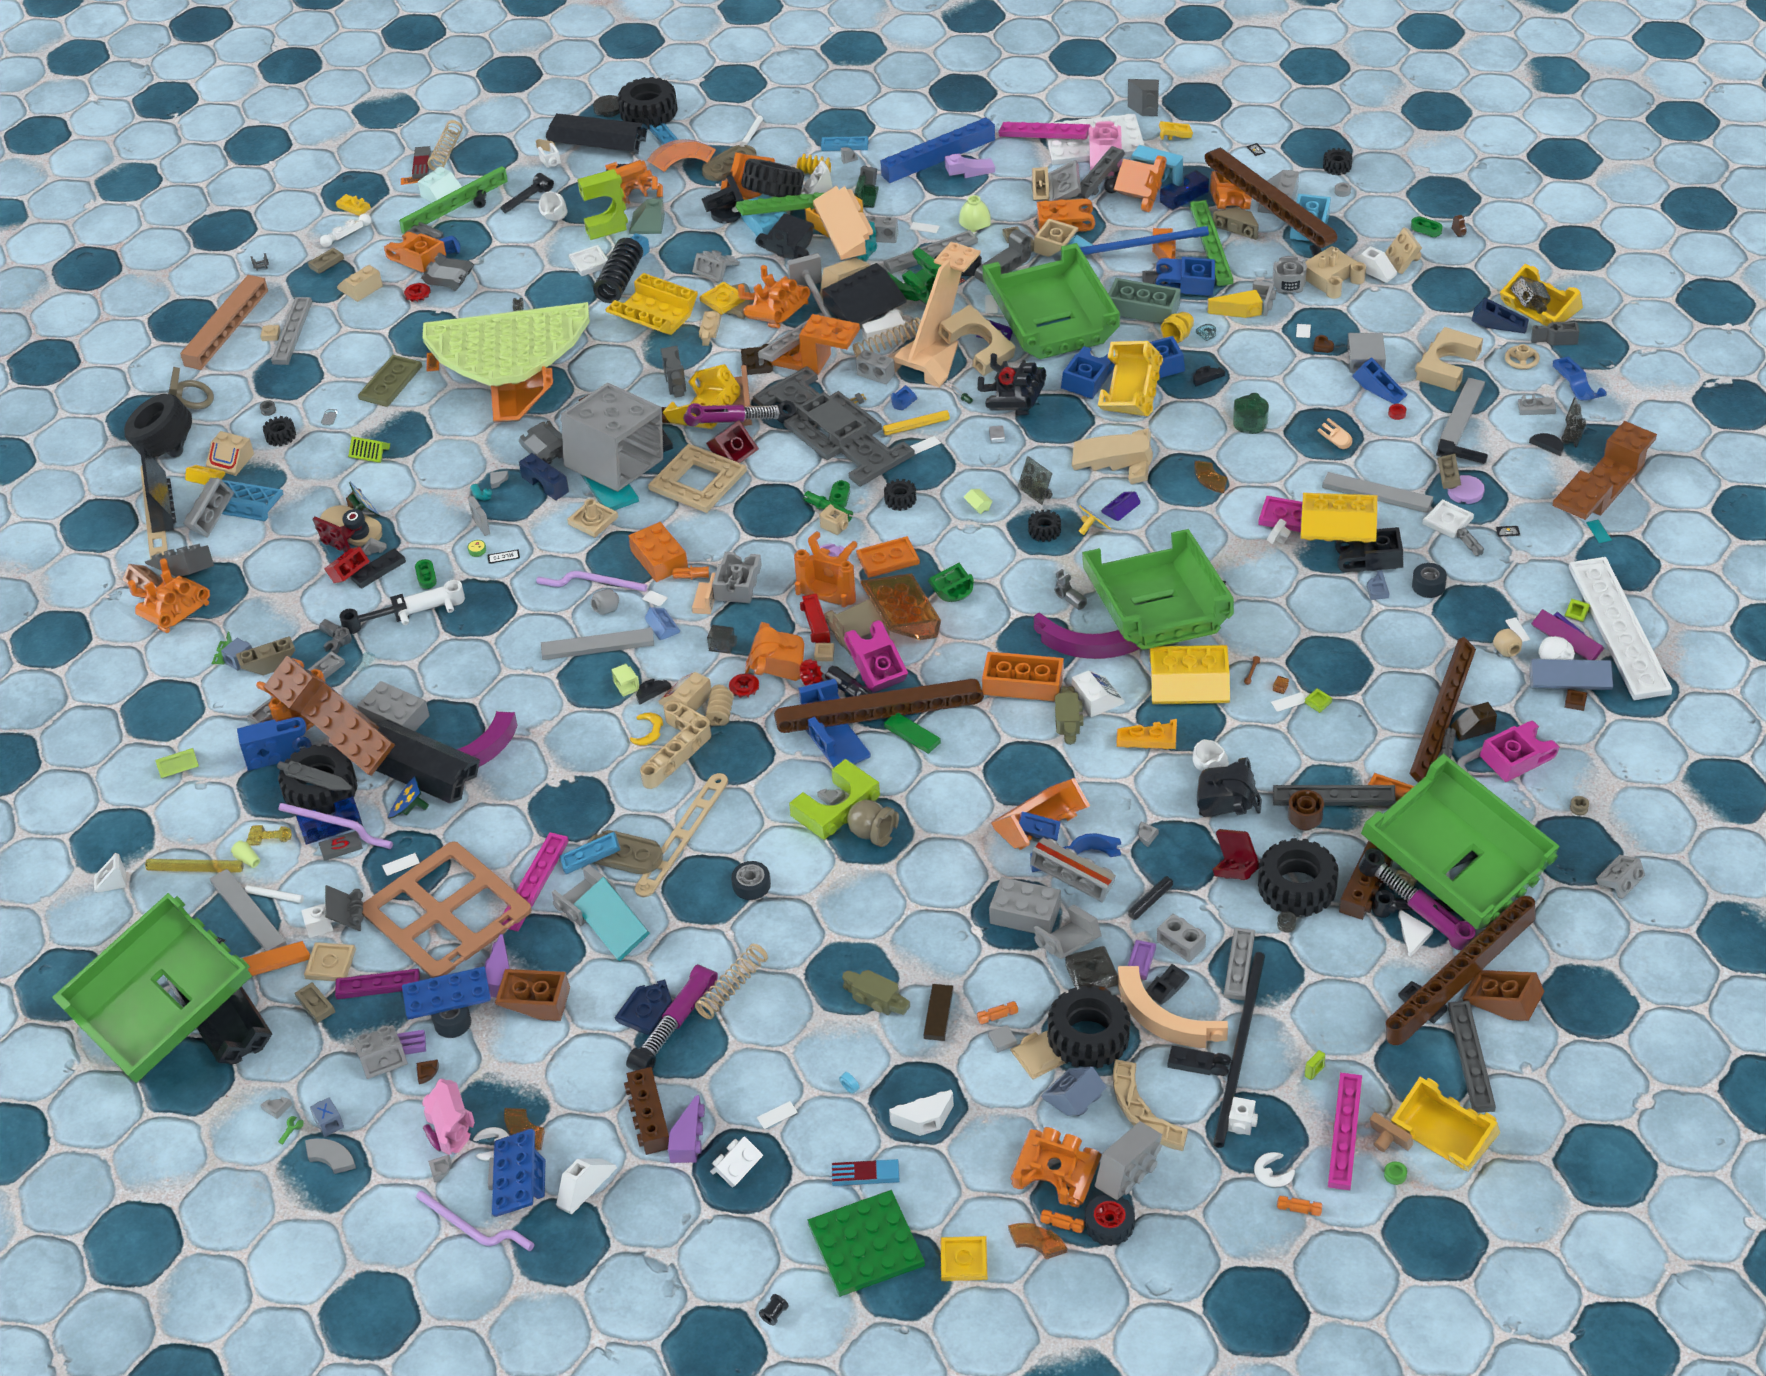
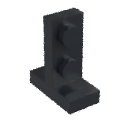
M733 175L726 177L730 187L701 199L706 212L735 200L737 202L744 201Z

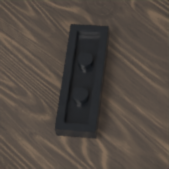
M394 548L365 565L350 577L362 589L404 564L406 560Z

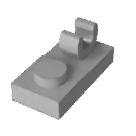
M1523 395L1522 399H1518L1520 415L1556 414L1554 397L1536 398L1535 395H1532V399H1526V395Z

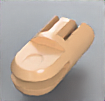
M1328 418L1327 421L1334 429L1326 423H1323L1322 427L1330 435L1320 428L1317 431L1338 448L1348 449L1352 445L1351 435Z

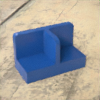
M836 679L798 688L801 704L840 699Z

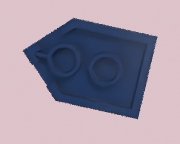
M666 980L657 981V984L646 987L645 985L636 987L614 1017L619 1024L650 1035L672 1003Z

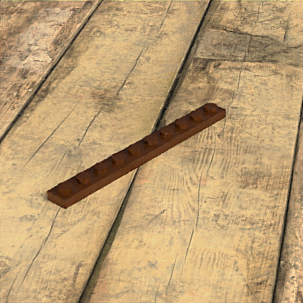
M1465 637L1459 638L1409 773L1418 783L1426 777L1430 765L1438 758L1445 736V729L1449 727L1476 648Z

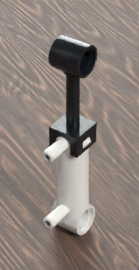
M450 580L442 587L403 597V594L390 597L392 606L358 615L355 609H345L340 613L339 618L342 627L348 628L350 634L360 631V622L393 613L397 622L401 621L403 625H408L410 614L445 605L448 613H452L454 611L453 606L463 603L465 596L462 583L458 580Z

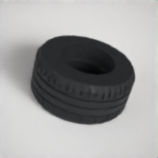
M166 393L156 395L142 403L130 415L124 428L125 438L139 454L140 447H144L152 457L161 456L172 450L185 438L192 425V415L177 396Z

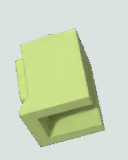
M624 664L611 669L614 684L623 697L638 691V676H636L631 667Z

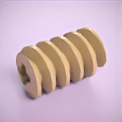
M714 685L710 690L705 717L709 719L712 726H724L729 722L734 695L724 685Z

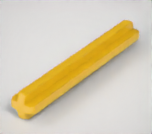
M948 410L884 425L883 433L887 436L947 421L950 419Z

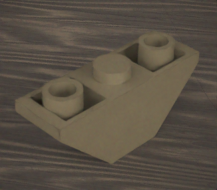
M1234 207L1213 212L1215 227L1251 239H1258L1259 225L1251 211Z
M288 636L237 653L236 657L241 669L264 676L275 672L285 657H291L296 650L291 637Z

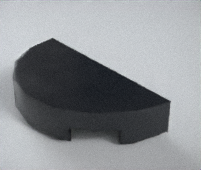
M1209 365L1203 366L1196 370L1193 383L1196 387L1225 376V370L1220 367L1217 369L1210 368Z
M1540 433L1533 435L1529 440V443L1558 456H1561L1563 453V442L1555 435Z
M655 679L643 682L639 685L636 694L639 705L671 689V683L667 680L655 681Z

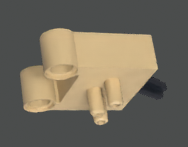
M1314 243L1310 245L1313 257L1305 261L1307 265L1306 281L1326 293L1329 298L1336 299L1341 296L1342 281L1349 277L1350 282L1353 284L1364 283L1366 265L1364 263L1357 262L1333 246L1322 251Z

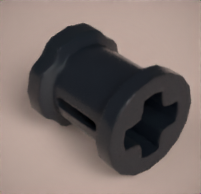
M773 1294L768 1305L759 1311L761 1319L772 1326L777 1324V1318L789 1307L787 1301L777 1294Z

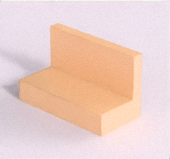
M716 573L711 574L709 583L699 582L692 606L693 613L711 614L715 601L712 584Z

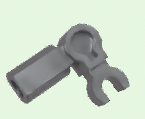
M1061 569L1056 573L1058 580L1054 588L1056 595L1059 598L1065 597V600L1078 610L1083 609L1087 604V598L1075 589H1072L1069 582L1071 576L1069 574L1064 576V570Z
M327 619L320 623V631L333 637V640L324 644L325 651L331 649L332 652L337 654L340 647L352 641L348 628H341Z

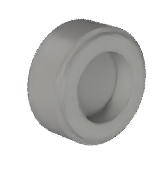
M1342 182L1335 185V194L1337 196L1346 197L1350 195L1351 186L1348 183Z

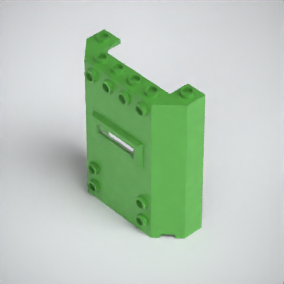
M1077 243L1061 246V260L1005 274H1001L999 262L983 265V280L1022 349L1038 359L1080 350L1084 346L1092 347L1104 344L1120 326V312ZM1067 317L1071 318L1068 320L1037 327V325Z
M1189 529L1171 532L1172 548L1107 563H1102L1100 548L1082 552L1083 568L1123 638L1135 643L1142 650L1216 634L1221 629L1220 625L1234 614V598Z
M1444 753L1430 765L1426 777L1384 814L1377 811L1365 822L1361 832L1364 837L1476 929L1486 928L1516 899L1524 896L1527 893V888H1533L1539 882V876L1546 867L1552 865L1557 859L1558 855L1556 853L1560 847ZM1473 851L1478 855L1453 880L1445 875L1469 852Z
M169 893L52 997L135 1083L142 1079L252 977L248 971L250 966L242 958L240 959L236 954L231 956L229 954L231 950L223 942L219 944L216 941L218 939L217 936L210 929L206 932L203 929L205 925L197 917L193 919L183 908L185 903L178 896L173 898ZM164 975L190 1002L182 1007L156 981Z

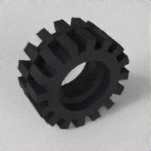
M1332 148V151L1329 149L1325 152L1323 158L1324 170L1328 171L1329 174L1332 172V175L1336 173L1344 175L1346 172H1350L1352 169V153L1346 151V149L1340 150L1338 148L1335 150V148Z
M276 416L273 420L270 418L268 419L269 422L266 421L265 425H263L264 436L269 445L277 446L279 444L280 447L282 444L287 445L288 441L291 443L292 439L296 438L294 423L291 418L288 419L286 416L284 418L283 416L279 418Z
M896 479V482L890 481L884 487L885 504L888 505V508L892 507V510L898 508V511H901V508H904V510H907V507L912 508V504L915 505L917 501L916 486L910 480L905 482V479H902V481Z
M1044 509L1040 513L1035 511V514L1032 513L1031 517L1028 518L1029 535L1032 539L1036 538L1038 542L1040 539L1042 542H1045V540L1050 542L1051 538L1053 540L1057 539V536L1059 537L1061 533L1060 516L1056 515L1054 511L1050 513L1048 509L1047 512H1044Z

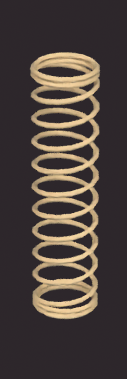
M450 120L447 122L428 160V166L433 171L436 168L431 165L430 160L432 159L442 163V165L437 166L444 168V165H446L463 129L458 121ZM451 123L457 124L461 130L459 131L455 126L448 125ZM448 127H454L458 130V132L456 133L454 130H451ZM444 138H447L448 140L453 141V144H451V143H450L449 141H447V140H444ZM442 141H444L445 143L451 145L452 147H449L448 145L443 144ZM440 145H443L444 147L449 148L450 151L446 150L445 148L440 147ZM438 148L442 149V150L445 151V152H448V154H445L444 152L439 151ZM436 152L445 155L446 158L442 157L441 155H438Z
M917 317L915 320H911V324L905 322L904 326L900 324L898 328L893 327L892 331L888 329L886 333L881 332L880 336L876 334L874 339L872 337H869L868 341L864 339L862 344L860 342L854 343L852 347L856 358L862 353L858 343L864 350V341H866L870 351L874 352L870 345V338L875 342L876 349L880 353L879 346L876 343V336L880 338L882 346L886 350L882 334L887 337L889 346L892 348L888 331L893 334L894 341L898 345V340L894 334L895 328L898 330L900 338L904 343L900 326L905 329L906 336L910 340V335L906 329L907 323L910 325L914 337H916L912 321L915 322L918 330L921 319Z
M754 943L746 949V953H742L741 958L736 959L735 964H732L730 969L725 971V975H721L720 980L715 981V986H711L709 991L704 993V997L699 998L695 1003V1008L700 1015L706 1019H712L714 1011L719 1012L718 1005H725L723 999L726 1001L730 1000L728 993L735 995L733 988L740 989L739 983L745 984V978H751L749 971L755 973L756 969L754 966L761 967L760 962H766L768 955L761 946ZM752 949L758 951L764 959L758 957ZM746 954L748 960L743 959L742 956ZM748 955L755 958L758 961L759 966L754 964ZM738 960H741L744 967L737 964ZM743 960L749 963L753 967L754 971L750 970L744 964ZM736 965L739 972L732 970V967ZM738 966L743 968L749 974V977L744 975ZM731 971L733 977L727 975V972ZM733 972L741 976L744 982L738 980ZM725 976L728 983L721 981L722 977ZM727 977L734 980L739 987H735ZM720 982L723 989L716 986V984ZM722 983L728 985L733 993H730ZM715 988L718 995L716 993L711 992V989ZM717 988L723 991L727 995L728 999L724 998L719 993ZM710 993V996L714 1001H712L709 998H706V994ZM712 994L717 996L722 1001L723 1005L718 1003L714 999ZM707 1000L712 1002L718 1010L712 1008L707 1002ZM701 1004L710 1011L711 1015L704 1011Z

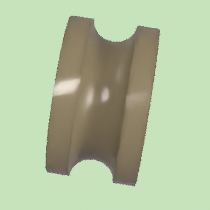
M1575 796L1571 799L1570 810L1573 814L1581 816L1588 812L1589 800L1587 798Z

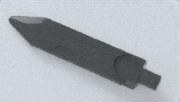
M280 761L277 766L278 769L284 771L285 776L332 791L352 789V786L342 777L294 761H290L289 764Z

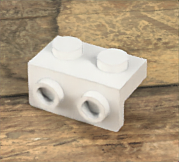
M745 1136L739 1141L734 1139L727 1146L729 1150L725 1156L720 1154L712 1163L714 1168L710 1172L712 1174L717 1172L732 1188L763 1156Z

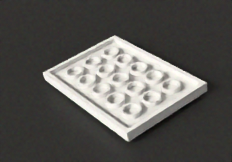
M1135 114L1049 122L1090 124L1093 128L1097 122L1111 121L1114 123V126H1121V144L1125 152L1124 157H1131L1139 145L1145 146ZM1089 136L1087 139L1046 138L1052 165L1067 164L1074 160L1077 162L1090 161Z

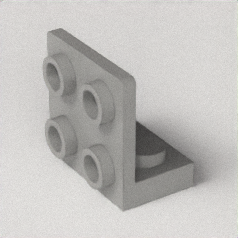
M703 251V253H696L692 272L722 282L726 266L739 265L740 261L735 260V257L731 255L723 256L720 251Z
M393 1025L383 1026L375 1032L361 1034L356 1039H353L367 1079L408 1064Z

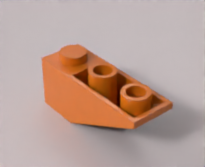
M1153 228V235L1173 232V228ZM1176 240L1153 244L1152 252L1158 259H1175Z

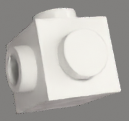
M325 904L301 910L309 938L333 931L331 923L335 921L325 918Z
M1233 1097L1228 1131L1236 1134L1250 1135L1252 1127H1256L1258 1114H1255L1256 1101Z

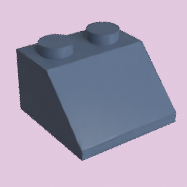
M1093 1066L1069 1068L1041 1097L1067 1116H1080L1088 1110L1087 1107L1092 1102L1097 1101L1102 1096L1101 1093L1107 1087Z

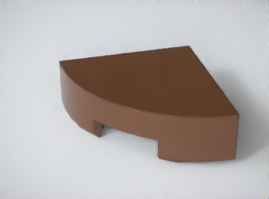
M438 1059L416 1063L419 1084L428 1082L436 1075L439 1069Z

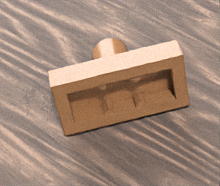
M1376 1112L1370 1117L1371 1128L1381 1133L1374 1143L1378 1150L1385 1152L1392 1142H1395L1407 1151L1413 1146L1411 1134Z

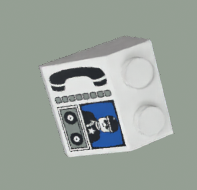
M1089 670L1072 677V686L1075 693H1078V700H1082V707L1090 717L1125 704L1124 699L1106 677Z

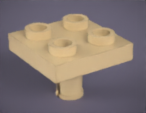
M1404 227L1388 247L1385 254L1396 271L1403 274L1413 260H1420V250L1422 247L1411 231Z
M587 499L584 505L571 515L567 521L568 525L596 538L618 518V512L593 499Z

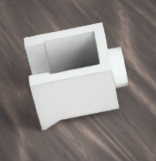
M553 143L549 144L551 153L547 155L541 147H538L540 161L543 162L546 168L554 167L561 163L559 151Z

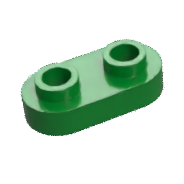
M1421 216L1414 217L1411 220V228L1416 232L1430 237H1437L1442 234L1443 226L1439 222Z
M843 480L835 482L832 485L829 501L845 508L850 495V484Z
M428 559L419 560L415 564L419 586L423 589H430L437 583L433 563Z

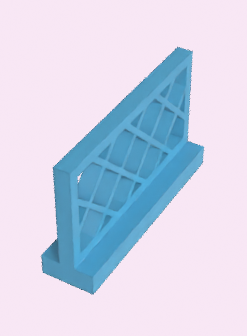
M222 480L234 491L222 514L266 521L269 510L284 494L283 490Z

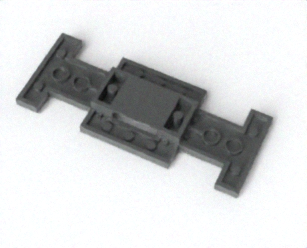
M807 366L753 396V401L759 406H771L776 402L781 404L785 400L793 402L796 406V412L794 416L784 421V426L824 459L829 460L842 453L856 464L858 468L848 474L849 479L859 487L915 455V450L904 441L889 449L876 439L873 434L882 430V424L840 391L829 396L826 392L819 394L811 388L809 384L818 380V375ZM816 423L827 431L830 439L815 428L813 424Z

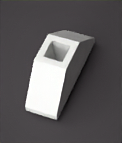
M821 160L819 165L816 166L814 172L803 186L801 194L824 193L833 188L830 171L824 161Z
M1371 246L1355 253L1351 257L1357 262H1362L1366 265V274L1386 283L1397 275V271L1386 254Z
M952 1090L939 1092L926 1098H919L914 1102L897 1105L889 1109L891 1125L919 1136L940 1130L954 1106Z
M602 1158L577 1159L562 1174L556 1206L572 1215L617 1169L616 1165Z

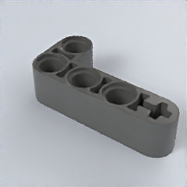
M1013 230L1009 236V247L979 266L975 272V278L985 283L983 280V265L999 262L1001 274L1012 272L1027 262L1031 256V238L1019 230Z

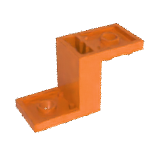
M812 314L799 334L800 344L771 363L774 366L797 371L807 366L819 375L831 355V347L847 350L860 330V324Z

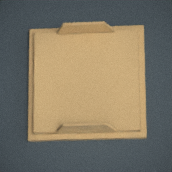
M1047 1031L1039 1035L1034 1032L1024 1037L1021 1044L1010 1049L1032 1080L1065 1064L1061 1060V1056L1057 1057L1049 1046Z

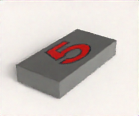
M357 831L319 842L324 861L363 849Z

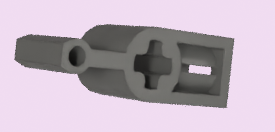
M1577 321L1552 322L1548 326L1535 325L1532 328L1531 343L1547 342L1550 345H1577L1579 337Z

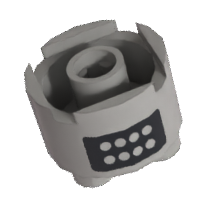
M1285 256L1279 258L1278 262H1274L1272 283H1274L1278 293H1300L1303 291L1307 271L1305 261L1301 262L1295 256Z

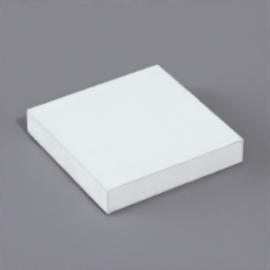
M599 245L568 255L569 260L580 276L602 270L608 260Z
M1442 499L1423 519L1422 524L1454 539L1458 534V530L1463 527L1465 528L1474 519V514Z

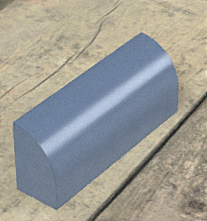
M1531 660L1529 668L1531 688L1613 689L1611 661Z

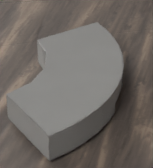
M328 1139L305 1140L309 1162L319 1161L326 1163L332 1168L334 1174L356 1169L352 1155L341 1144Z

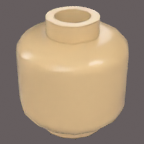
M1503 629L1495 635L1493 645L1503 656L1512 657L1521 651L1522 639L1513 630Z

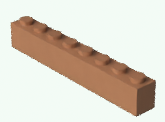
M249 274L244 278L180 353L185 367L198 370L204 368L268 292L265 278Z

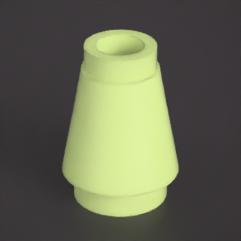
M240 840L233 845L231 853L234 858L252 868L258 866L260 858L248 842Z

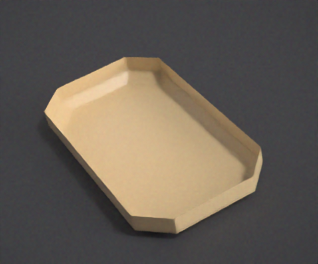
M537 139L536 147H541L545 151H550L549 144L553 143V145L555 146V143L552 141Z

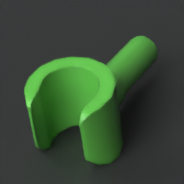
M289 1117L287 1119L288 1127L278 1142L283 1145L294 1129L299 1130L303 1127L304 1121L298 1120L294 1126V1121L297 1117Z

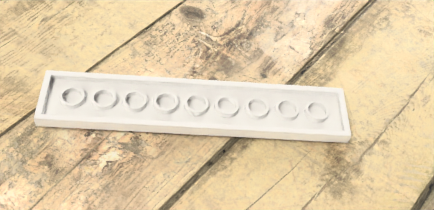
M1601 557L1570 562L1569 569L1585 602L1590 604L1589 610L1633 700L1671 695L1672 687L1607 558Z

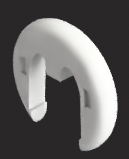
M490 1127L480 1131L473 1141L497 1137L494 1139L496 1141L509 1136V1134L501 1128ZM494 1150L482 1154L479 1153L476 1157L484 1161H490V1158H494Z
M1276 1152L1262 1155L1254 1166L1257 1179L1269 1187L1287 1185L1292 1181L1295 1170H1291L1279 1177H1271L1273 1176L1271 1168L1265 1169L1264 1167L1284 1156Z

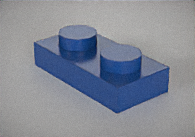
M1021 812L1019 824L1025 835L1040 839L1044 837L1047 840H1058L1060 821Z

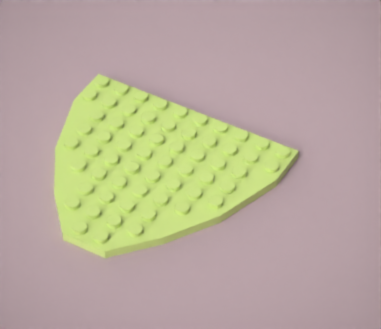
M588 302L426 322L423 323V342L441 364L462 376L489 386H501L507 383L518 384L540 372L542 366L546 368L575 345L590 322Z

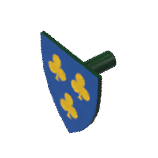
M350 481L349 484L354 494L349 495L348 499L355 507L354 509L361 511L367 509L380 516L368 499Z
M415 776L396 799L388 819L394 818L401 813L408 815L416 805L423 810L428 808L429 804L419 798L421 791Z

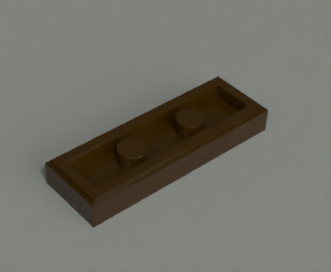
M932 984L923 1034L924 1039L945 1041L954 991L953 985Z

